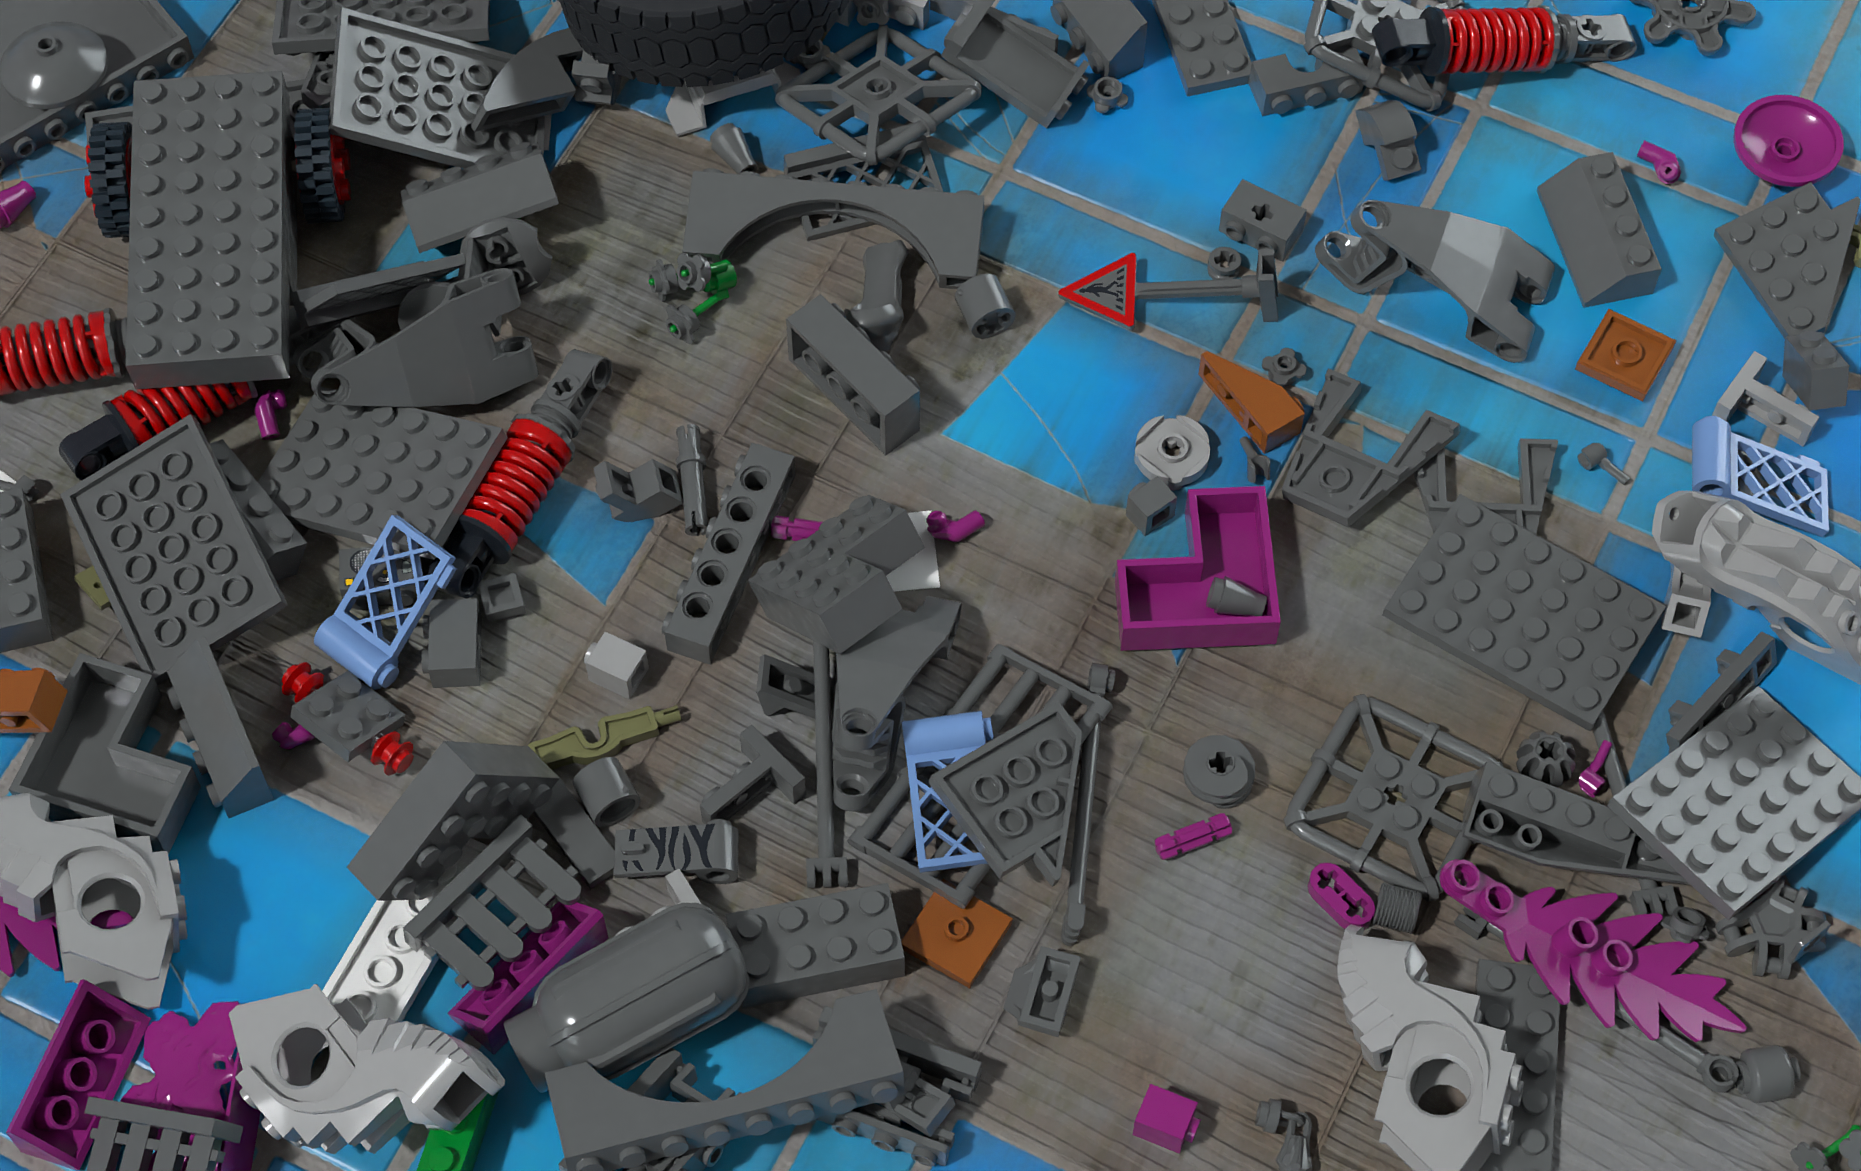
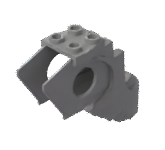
M1677 491L1657 503L1652 535L1665 560L1674 564L1682 573L1697 579L1698 583L1714 589L1715 592L1732 599L1738 605L1753 611L1757 608L1770 622L1769 627L1790 650L1796 651L1861 685V569L1818 541L1754 513L1745 504L1735 499L1699 491ZM1790 617L1821 637L1831 648L1820 647L1804 640L1789 628L1790 626L1784 621V618Z
M30 792L0 797V896L3 897V903L17 907L18 915L33 922H39L55 916L65 983L74 982L79 984L80 980L85 979L125 1002L147 1010L160 1008L172 953L180 952V940L187 939L185 922L187 920L184 895L180 894L179 884H181L178 860H169L167 851L152 852L150 836L117 838L113 815L51 822L48 818L50 803ZM106 910H121L134 918L126 926L117 929H102L90 923L92 918Z
M1349 925L1345 929L1343 939L1341 940L1337 965L1338 980L1346 1020L1353 1029L1355 1040L1361 1045L1363 1058L1375 1071H1387L1374 1118L1375 1121L1383 1123L1379 1143L1386 1144L1412 1171H1480L1491 1153L1500 1155L1502 1145L1510 1146L1514 1131V1121L1511 1120L1513 1105L1519 1107L1523 1093L1524 1081H1521L1522 1066L1516 1064L1515 1053L1507 1052V1044H1505L1506 1031L1480 1024L1482 1019V1011L1479 1010L1480 996L1427 983L1429 980V974L1425 969L1427 960L1417 948L1415 942L1363 936L1364 927ZM1437 1085L1455 1087L1467 1099L1460 1109L1447 1115H1433L1423 1111L1418 1106L1422 1094L1429 1088Z
M314 984L310 989L240 1004L229 1012L243 1068L235 1077L242 1086V1089L239 1091L240 1095L251 1107L259 1109L263 1113L265 1118L261 1121V1124L273 1138L279 1140L283 1137L299 1148L306 1146L314 1149L321 1146L324 1151L336 1154L347 1144L356 1146L361 1143L368 1152L375 1154L410 1122L424 1124L429 1130L452 1131L488 1093L494 1096L505 1084V1079L499 1073V1070L475 1047L426 1024L414 1025L408 1021L398 1023L390 1018L372 1020L367 1024L349 999L346 998L342 1003L332 1005L317 984ZM329 1046L330 1057L327 1067L321 1076L312 1082L311 1067L313 1060L322 1049Z

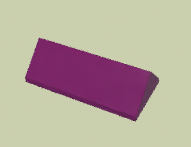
M558 901L550 909L552 914L551 928L545 933H535L529 930L521 938L523 942L521 958L514 962H507L501 959L492 968L494 972L493 985L485 991H477L472 988L447 1014L488 1051L495 1055L509 1040L504 1028V1022L533 1006L535 992L544 978L561 965L604 943L609 938L604 915L600 910L578 902L572 905H564Z
M85 979L80 980L6 1131L20 1152L73 1170H80L94 1140L89 1138L92 1128L98 1129L101 1118L84 1113L88 1097L113 1100L151 1020L150 1017Z

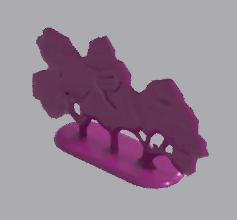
M238 1001L212 1003L195 1026H190L185 1017L177 1015L174 1011L167 1012L159 1021H153L147 1027L144 1034L143 1058L150 1063V1067L156 1075L150 1082L133 1085L120 1100V1102L209 1117L244 1126L240 1143L222 1141L220 1151L225 1152L223 1163L217 1162L215 1171H251L261 1113L259 1109L251 1107L239 1093L242 1086L235 1078L243 1068L238 1052L235 1062L232 1059L237 1045L229 1012L237 1005H240ZM216 1061L225 1062L226 1069H215L214 1063ZM231 1081L227 1110L225 1111L219 1091L221 1085ZM162 1129L158 1131L157 1140L161 1138ZM190 1135L188 1145L192 1146L195 1135ZM157 1151L152 1154L148 1171L153 1169ZM185 1156L181 1171H186L189 1157Z

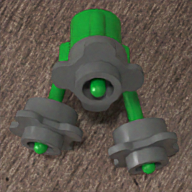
M681 253L677 258V273L672 264L664 265L661 259L656 260V266L652 267V271H649V284L653 293L658 292L660 301L666 300V294L676 293L678 284L683 290L691 287L697 292L704 291L713 294L693 310L686 305H680L676 308L674 305L669 304L666 307V312L668 313L666 327L675 338L679 339L682 337L686 343H693L695 339L692 334L700 327L697 317L717 302L729 298L728 289L736 286L737 275L733 265L728 260L709 264L707 259L700 254L689 257L687 253Z

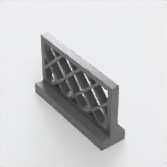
M912 124L879 131L878 146ZM867 135L853 138L860 144L867 145ZM924 135L890 157L878 161L891 167L884 181L867 173L871 166L867 165V161L855 158L835 143L784 155V175L793 176L798 180L825 178L824 176L828 175L826 179L832 181L838 172L848 171L857 176L855 181H862L863 179L875 186L884 187V185L890 183L896 171H899L914 179L909 189L915 190L920 182L943 192L926 136ZM921 152L924 164L919 172L901 164L907 155ZM926 170H927V173H928L929 178L926 177V176H924ZM829 214L833 217L828 225L812 228L809 219L811 215L800 217L807 241L876 224L865 219L852 218L847 215Z
M463 253L427 262L420 261L296 290L290 296L301 329L304 330L342 319H350L399 307L408 292L421 284L434 282L465 265L466 261Z

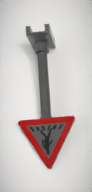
M1274 249L1259 250L1256 275L1242 276V279L1148 283L1136 282L1137 257L1135 253H1130L1058 291L1060 299L1128 330L1135 328V304L1138 299L1242 295L1243 298L1259 297L1263 322H1278L1276 297H1278L1279 291Z

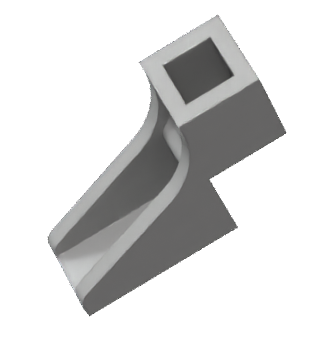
M1670 562L1671 579L1664 601L1666 608L1661 616L1662 629L1701 638L1711 604V588L1698 583L1697 579L1682 573L1680 569Z

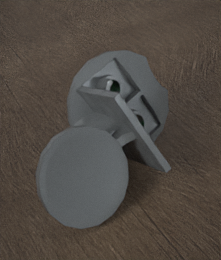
M506 217L489 219L471 228L462 240L460 254L463 253L466 264L459 268L458 276L441 282L434 281L421 284L408 292L400 304L398 315L400 329L403 330L436 308L443 301L450 284L500 268L513 270L519 295L526 294L539 287L549 275L552 256L539 244L537 237L538 229L520 220L521 217L518 219ZM502 315L496 317L497 321L490 324L495 337L501 333Z

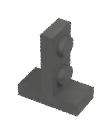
M751 724L740 733L741 751L752 763L746 762L734 772L730 781L721 788L715 787L704 796L700 804L702 822L707 824L715 819L729 820L771 784H774L795 804L806 795L805 777Z

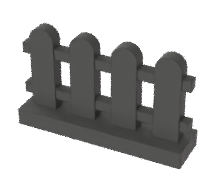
M521 815L403 927L405 942L416 952L426 945L428 948L424 951V955L431 961L438 956L458 974L454 979L455 983L461 989L467 984L477 991L489 989L494 982V972L488 965L497 955L507 962H514L520 959L523 954V942L517 935L526 926L535 933H545L552 925V914L546 906L555 898L564 905L575 904L580 899L581 886L575 879L578 876V871L572 865L564 870L546 854L545 851L548 849V844L541 838L534 843L532 841V824ZM511 860L515 861L507 871L503 869ZM524 871L546 889L538 898H535L516 881ZM483 888L486 889L478 899L474 897ZM495 899L517 917L508 927L487 909ZM455 916L457 920L447 928L445 924ZM465 928L472 931L488 946L480 955H477L457 937Z
M89 1096L84 1113L101 1118L98 1129L92 1128L89 1137L95 1140L86 1171H115L122 1145L126 1146L119 1171H148L153 1150L157 1151L152 1171H181L185 1156L189 1157L186 1171H215L217 1162L223 1163L225 1152L220 1151L222 1141L240 1143L244 1126L209 1117ZM127 1124H131L129 1134H125ZM162 1129L161 1138L157 1140L158 1131ZM190 1135H195L192 1146L188 1145Z

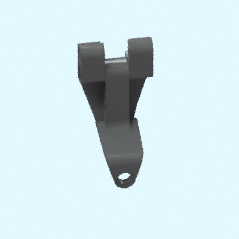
M1378 200L1363 202L1351 214V225L1360 237L1332 231L1317 243L1315 253L1319 262L1345 287L1355 293L1365 294L1404 274L1406 270L1447 292L1467 313L1466 338L1497 357L1513 363L1526 359L1535 332V326L1517 311L1518 308L1511 303L1512 297L1528 304L1542 303L1547 295L1555 270L1554 264L1508 227L1449 211ZM1363 211L1374 215L1377 222L1376 227L1370 226L1365 222ZM1327 242L1338 246L1341 257L1337 258L1329 253Z
M508 268L491 270L450 284L443 301L436 308L381 343H376L372 334L351 320L342 319L300 344L293 356L294 363L300 373L306 378L312 379L311 388L317 398L328 405L424 407L479 404L528 383L539 375L529 337L515 336L495 343L493 340L490 324L497 321L496 317L515 310L521 305L513 270ZM316 351L322 354L321 363L317 367L309 369L303 366L302 361L307 353ZM326 378H338L340 380L338 390L332 394L322 393L320 390L321 383Z
M926 596L923 606L918 605L916 612L900 610L841 654L836 652L837 683L832 728L833 801L840 809L859 811L865 808L888 781L895 765L906 706V699L902 694L932 657L948 660L959 625L962 608L961 602ZM851 788L857 789L861 793L859 795H848L842 792V790Z

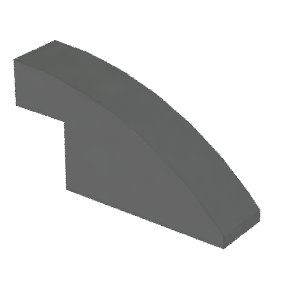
M570 28L553 32L535 40L520 50L505 64L491 84L474 116L471 125L474 132L565 111L577 91L566 72L572 71L573 62L579 61L583 53V48H581L573 36Z

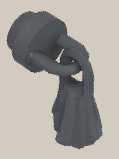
M1270 1098L1268 1102L1260 1101L1255 1120L1256 1126L1262 1127L1263 1132L1275 1134L1277 1126L1287 1127L1284 1144L1276 1158L1279 1166L1278 1169L1280 1171H1311L1313 1166L1309 1146L1312 1128L1310 1117L1303 1112L1290 1113L1281 1110L1280 1100ZM1280 1117L1286 1118V1119H1289V1121L1283 1120V1119H1279V1118H1280ZM1304 1124L1303 1136L1294 1135L1295 1128L1302 1127Z

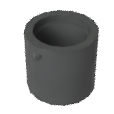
M980 274L965 281L955 293V301L971 333L976 338L983 339L996 336L1009 328L1015 320L1016 313L998 278L993 274Z
M615 757L601 758L588 764L578 772L572 782L594 824L599 827H607L624 820L639 807L641 802L635 787L621 763Z

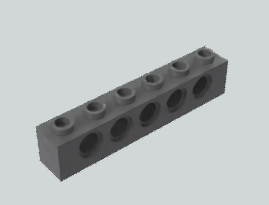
M751 443L747 454H741L738 458L734 471L736 478L732 486L727 485L720 501V507H722L718 517L713 516L710 519L706 530V538L708 539L703 549L698 548L691 564L692 574L689 580L681 582L676 597L678 604L674 613H667L662 625V634L665 635L667 651L710 665L771 532L772 520L774 516H778L796 476L795 456L756 443ZM756 486L763 487V489L758 491L750 490V488ZM741 517L749 518V520L745 522L735 521L736 519ZM724 549L735 550L734 552L729 554L721 553V551ZM711 580H718L721 582L714 586L706 584ZM697 612L706 613V615L701 618H694L691 616L692 614Z

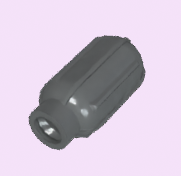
M697 902L680 903L662 910L555 969L544 978L536 990L533 1006L506 1020L504 1028L523 1069L541 1094L548 1091L545 1072L587 1062L604 1078L611 1080L707 1029L736 1011L748 993L750 982L742 952L732 933L710 907Z

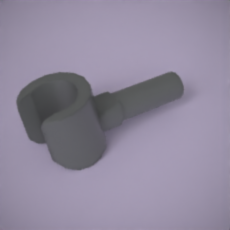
M1242 437L1239 441L1248 459V481L1255 483L1256 475H1263L1267 480H1270V458L1258 455L1248 437Z
M1600 443L1588 445L1577 456L1579 463L1586 470L1599 465L1621 484L1624 485L1629 480L1627 475L1607 459L1606 449Z
M25 475L15 484L0 480V490L7 491L22 487L29 502L39 493V490L33 487L35 485L34 481Z

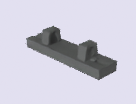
M1760 632L1741 654L1724 649L1716 658L1717 671L1720 676L1693 705L1677 700L1669 708L1670 723L1673 725L1666 734L1669 754L1750 693L1777 664L1774 637Z

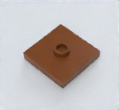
M1608 309L1578 360L1575 370L1643 402L1677 340Z
M942 879L943 883L951 886L952 888L955 889L957 887L952 883L946 881L945 879ZM934 892L902 939V948L905 952L970 989L1011 927L1013 918L976 897H973L966 908L962 909Z

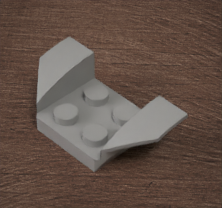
M784 62V64L766 72L760 68V74L739 80L738 76H734L735 82L713 85L712 80H710L708 86L687 87L686 82H684L683 87L675 88L665 111L677 137L707 128L704 105L723 101L727 98L756 91L770 85L776 94L779 87L784 86L787 82L801 74L799 69Z

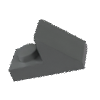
M765 654L760 656L756 693L764 714L769 716L785 707L815 719L814 673Z

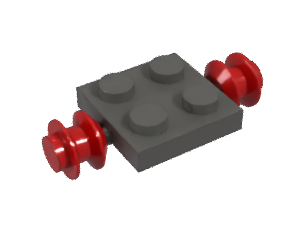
M303 662L299 665L294 664L286 670L282 677V693L286 696L296 693L294 699L296 704L292 706L290 717L340 757L349 762L371 747L373 748L371 763L380 765L384 762V773L388 776L395 773L400 774L410 766L414 758L412 754L413 744L411 742H404L400 745V734L395 731L403 726L405 714L349 671L323 686L324 675L321 672L310 675L312 668L308 662Z

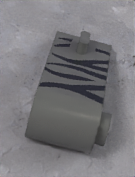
M715 819L707 824L616 830L615 878L668 875L680 869L682 874L696 873L701 881L710 884L734 882L738 878L739 830L732 826L729 821L723 819Z

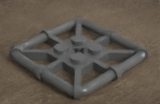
M1313 0L1314 3L1305 31L1306 43L1304 44V49L1308 55H1313L1322 62L1363 80V85L1371 89L1375 86L1415 106L1422 107L1426 111L1440 108L1446 94L1450 73L1435 76L1431 89L1417 65H1399L1396 68L1401 70L1410 87L1381 73V59L1372 36L1373 27L1380 21L1388 18L1419 19L1421 13L1426 8L1419 10L1400 0H1354L1353 3L1347 0ZM1437 0L1442 4L1431 7L1453 10L1464 9L1465 2L1464 0ZM1326 9L1349 19L1346 31L1325 37L1319 35ZM1350 45L1370 55L1368 65L1365 66L1331 49Z
M879 25L878 29L864 34L836 53H827L822 57L820 63L787 82L784 86L779 87L776 91L775 101L785 111L811 127L814 134L823 140L829 139L855 158L867 161V165H877L878 161L890 157L922 135L929 136L934 133L936 126L969 106L973 101L978 100L981 97L982 87L978 81L942 59L941 54L935 49H926L903 33L889 28L888 25ZM889 43L894 44L914 58L899 66L887 58ZM877 44L876 56L858 68L848 62ZM925 70L936 71L949 80L923 81L917 75ZM837 73L842 77L832 84H813L827 74L834 75ZM954 97L930 114L914 105L923 98ZM833 101L839 106L820 117L799 102ZM900 114L913 123L878 146L880 126ZM855 115L869 125L867 145L860 144L836 127Z
M1360 694L1354 696L1353 701L1343 709L1321 749H1316L1311 757L1312 765L1290 801L1286 812L1287 816L1283 820L1288 831H1292L1300 839L1351 864L1350 869L1359 873L1362 870L1388 884H1394V886H1401L1402 888L1405 887V889L1408 888L1413 891L1416 890V892L1421 891L1422 898L1430 902L1438 900L1439 894L1444 891L1439 879L1442 867L1451 860H1463L1470 845L1477 843L1462 837L1463 822H1459L1435 809L1444 793L1471 787L1474 775L1479 769L1442 778L1420 767V763L1430 745L1434 744L1480 768L1487 761L1504 767L1502 762H1497L1489 754L1439 730L1440 725L1432 721L1427 724L1381 700ZM1371 714L1421 738L1409 761L1383 748ZM1356 718L1359 720L1371 753V757L1362 772L1335 758ZM1325 772L1354 786L1344 803L1308 812L1304 811ZM1398 791L1406 801L1404 803L1397 801L1395 805L1388 803L1389 796L1386 792ZM1348 818L1370 831L1361 847L1357 850L1312 826ZM1427 824L1455 837L1434 878L1430 874L1418 842ZM1380 835L1406 848L1417 880L1369 856Z

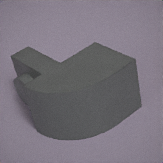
M583 50L582 60L574 61L572 76L577 84L575 100L577 102L614 105L618 97L622 75L617 74L616 71H611L609 64L598 63L597 60L595 61Z
M1387 100L1355 110L1364 145L1375 146L1383 180H1391L1421 170L1413 136L1418 134L1408 110L1400 101Z
M654 459L631 472H627L607 461L593 467L597 482L595 486L596 492L600 500L610 505L612 519L623 522H635L655 518L683 503L676 471Z

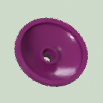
M1772 95L1751 103L1740 114L1733 133L1734 147L1743 164L1758 177L1782 186L1800 187L1810 182L1815 184L1825 179L1837 167L1844 148L1841 129L1833 116L1818 104L1792 95Z

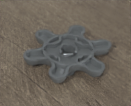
M1629 0L1632 3L1645 5L1652 9L1654 17L1645 23L1643 30L1648 42L1660 44L1670 35L1680 34L1683 39L1694 40L1698 51L1706 56L1715 54L1722 47L1723 40L1717 30L1719 25L1732 24L1744 27L1751 23L1756 16L1755 7L1746 1L1691 0L1698 6H1686L1683 8L1681 1L1690 0Z

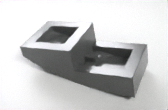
M901 1062L904 1072L905 1095L896 1097L890 1102L879 1104L917 1130L931 1137L956 1104L951 1095L918 1077L914 1068Z

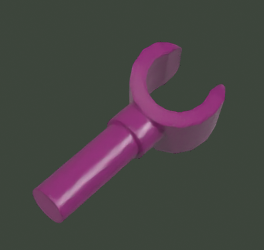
M1603 740L1593 762L1579 776L1580 789L1592 798L1600 792L1606 783L1597 773L1602 768L1613 745L1607 740Z

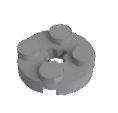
M1163 415L1149 420L1139 430L1136 439L1134 461L1142 474L1149 480L1158 476L1170 490L1175 491L1197 480L1208 467L1210 456L1209 438L1205 429L1195 420L1181 415H1176V419H1164ZM1164 447H1180L1179 455H1167Z

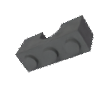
M1350 45L1331 49L1363 64L1358 50ZM1286 54L1252 61L1248 84L1261 115L1266 116L1274 113L1283 114L1291 109L1308 105L1317 106L1325 101L1341 97L1351 98L1358 93H1362L1364 87L1363 80L1324 63L1316 58L1315 63L1316 71L1301 72L1291 66Z

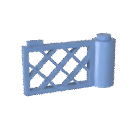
M1706 416L1694 423L1692 426V491L1738 500L1752 511L1821 537L1829 532L1827 469L1820 467L1819 461L1801 454L1798 457H1794L1732 433L1730 424L1717 416ZM1738 449L1747 454L1753 462L1752 465L1746 466L1738 455ZM1770 461L1777 464L1785 477L1779 479L1767 462ZM1757 468L1769 486L1763 488L1751 471ZM1800 473L1814 478V491L1810 490L1800 477ZM1740 477L1754 494L1753 496L1738 491V479ZM1790 481L1802 498L1796 501L1783 483ZM1774 490L1786 508L1777 506L1767 493ZM1806 502L1815 514V520L1806 515L1800 507L1801 504Z
M391 515L334 615L327 618L318 628L314 636V645L372 689L377 690L381 687L386 688L390 686L399 674V661L397 657L439 587L445 589L457 570L452 565L456 557L398 515ZM399 529L406 534L409 551L394 555L391 540ZM417 543L420 544V545H421L422 547H424V548L418 549ZM431 552L440 559V562L433 574L423 576L419 555ZM410 557L414 578L399 582L395 560ZM386 563L389 584L375 588L372 573L377 565ZM415 584L417 601L412 608L404 609L400 588ZM391 590L394 612L379 615L376 593ZM367 596L370 617L360 620L350 610L357 598ZM395 617L398 633L391 643L383 637L381 620Z
M981 710L903 721V738L920 873L988 864L980 852L973 853L963 846L969 839L965 832L956 841L941 830L953 815L932 787L929 788L918 780L916 768L935 766L941 770L946 767L945 764L953 763L993 740L991 717L983 718ZM919 789L925 793V795L921 799L919 795ZM931 799H934L947 809L935 825L922 817L921 813ZM923 826L929 830L925 837ZM935 836H938L952 846L944 857L926 858L925 848Z

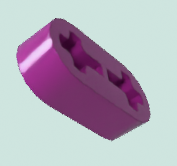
M1321 863L1314 867L1308 882V891L1311 897L1342 928L1346 929L1352 924L1364 927V930L1367 929L1372 923L1375 912V905L1371 897L1336 864ZM1321 878L1325 881L1330 878L1334 879L1333 889L1329 886L1323 889L1320 888ZM1349 905L1353 909L1361 906L1364 909L1362 918L1357 914L1350 917L1348 915Z

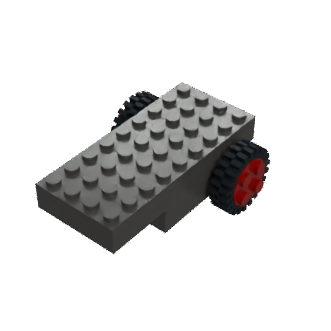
M282 71L134 81L132 124L128 121L92 125L93 128L90 130L91 136H89L88 141L89 145H86V160L90 175L85 176V192L88 198H92L94 215L98 218V226L101 229L102 235L105 238L129 237L126 368L135 389L289 378V306H294L290 294L297 290V177L300 200L303 203V213L305 214L306 221L309 224L340 222L345 217V203L347 200H351L350 182L348 178H345V170H350L351 163L349 149L345 148V138L332 135L329 132L330 107L297 110L295 115L296 122L294 123L296 134H294L293 139L290 129V96Z

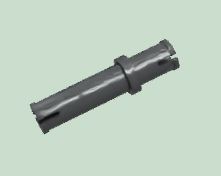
M687 424L688 434H685L684 425L676 429L679 448L676 467L681 472L685 533L691 536H698L697 527H700L701 534L704 535L708 526L703 470L706 468V458L701 453L700 427L694 424Z

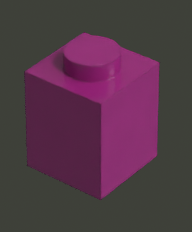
M1150 1084L1135 1119L1132 1135L1180 1154L1184 1142L1193 1143L1201 1122V1119L1195 1117L1198 1102Z

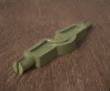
M677 705L654 713L651 706H646L630 712L602 717L598 722L601 738L596 743H589L582 733V729L574 726L548 738L529 743L528 746L551 770L572 763L588 765L601 758L614 757L625 746L657 737L659 735L658 727L682 720Z

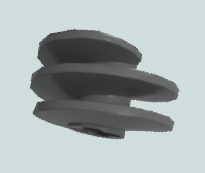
M1210 735L1199 739L1189 748L1183 766L1185 784L1191 793L1203 802L1211 803L1219 809L1232 808L1243 803L1251 793L1255 778V762L1250 751L1238 740L1226 735ZM1216 769H1222V773H1217Z

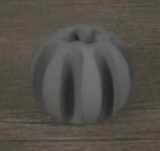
M1543 730L1533 732L1529 739H1524L1516 752L1519 759L1516 762V767L1522 775L1559 788L1563 781H1568L1572 777L1576 768V763L1573 761L1576 758V752L1572 743L1562 741L1564 735L1555 731L1552 735H1548Z

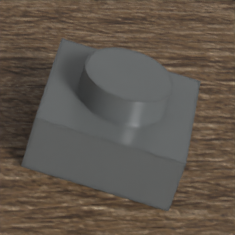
M516 573L480 582L479 589L488 622L526 613Z

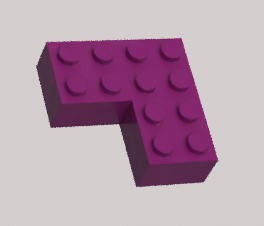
M1265 486L1188 489L1185 519L1189 557L1117 560L1115 593L1121 651L1277 643L1281 620ZM1227 576L1259 594L1266 595L1267 600L1262 616L1214 613V609L1206 607L1208 593L1214 577L1223 579Z

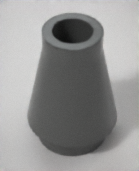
M727 123L717 128L711 134L712 150L737 174L744 171L754 172L757 169V164L753 160L741 128L736 127L733 123Z
M1227 576L1223 579L1214 577L1208 593L1206 607L1214 609V613L1262 616L1267 596L1259 594Z

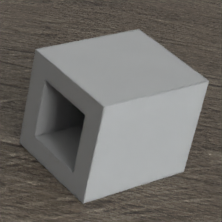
M604 632L598 643L593 642L590 645L584 658L589 681L627 699H631L649 669L646 650L607 632Z

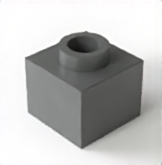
M1158 476L1148 483H1139L1128 494L1126 516L1146 536L1175 516L1177 496Z

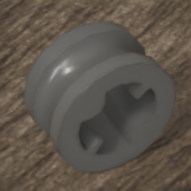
M1218 247L1212 250L1208 259L1207 271L1209 276L1213 280L1237 279L1241 265L1240 254L1230 247ZM1220 261H1227L1229 267H1221Z

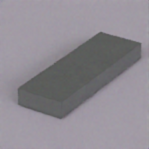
M559 778L552 787L551 797L543 805L537 807L533 814L591 890L614 874L615 851Z

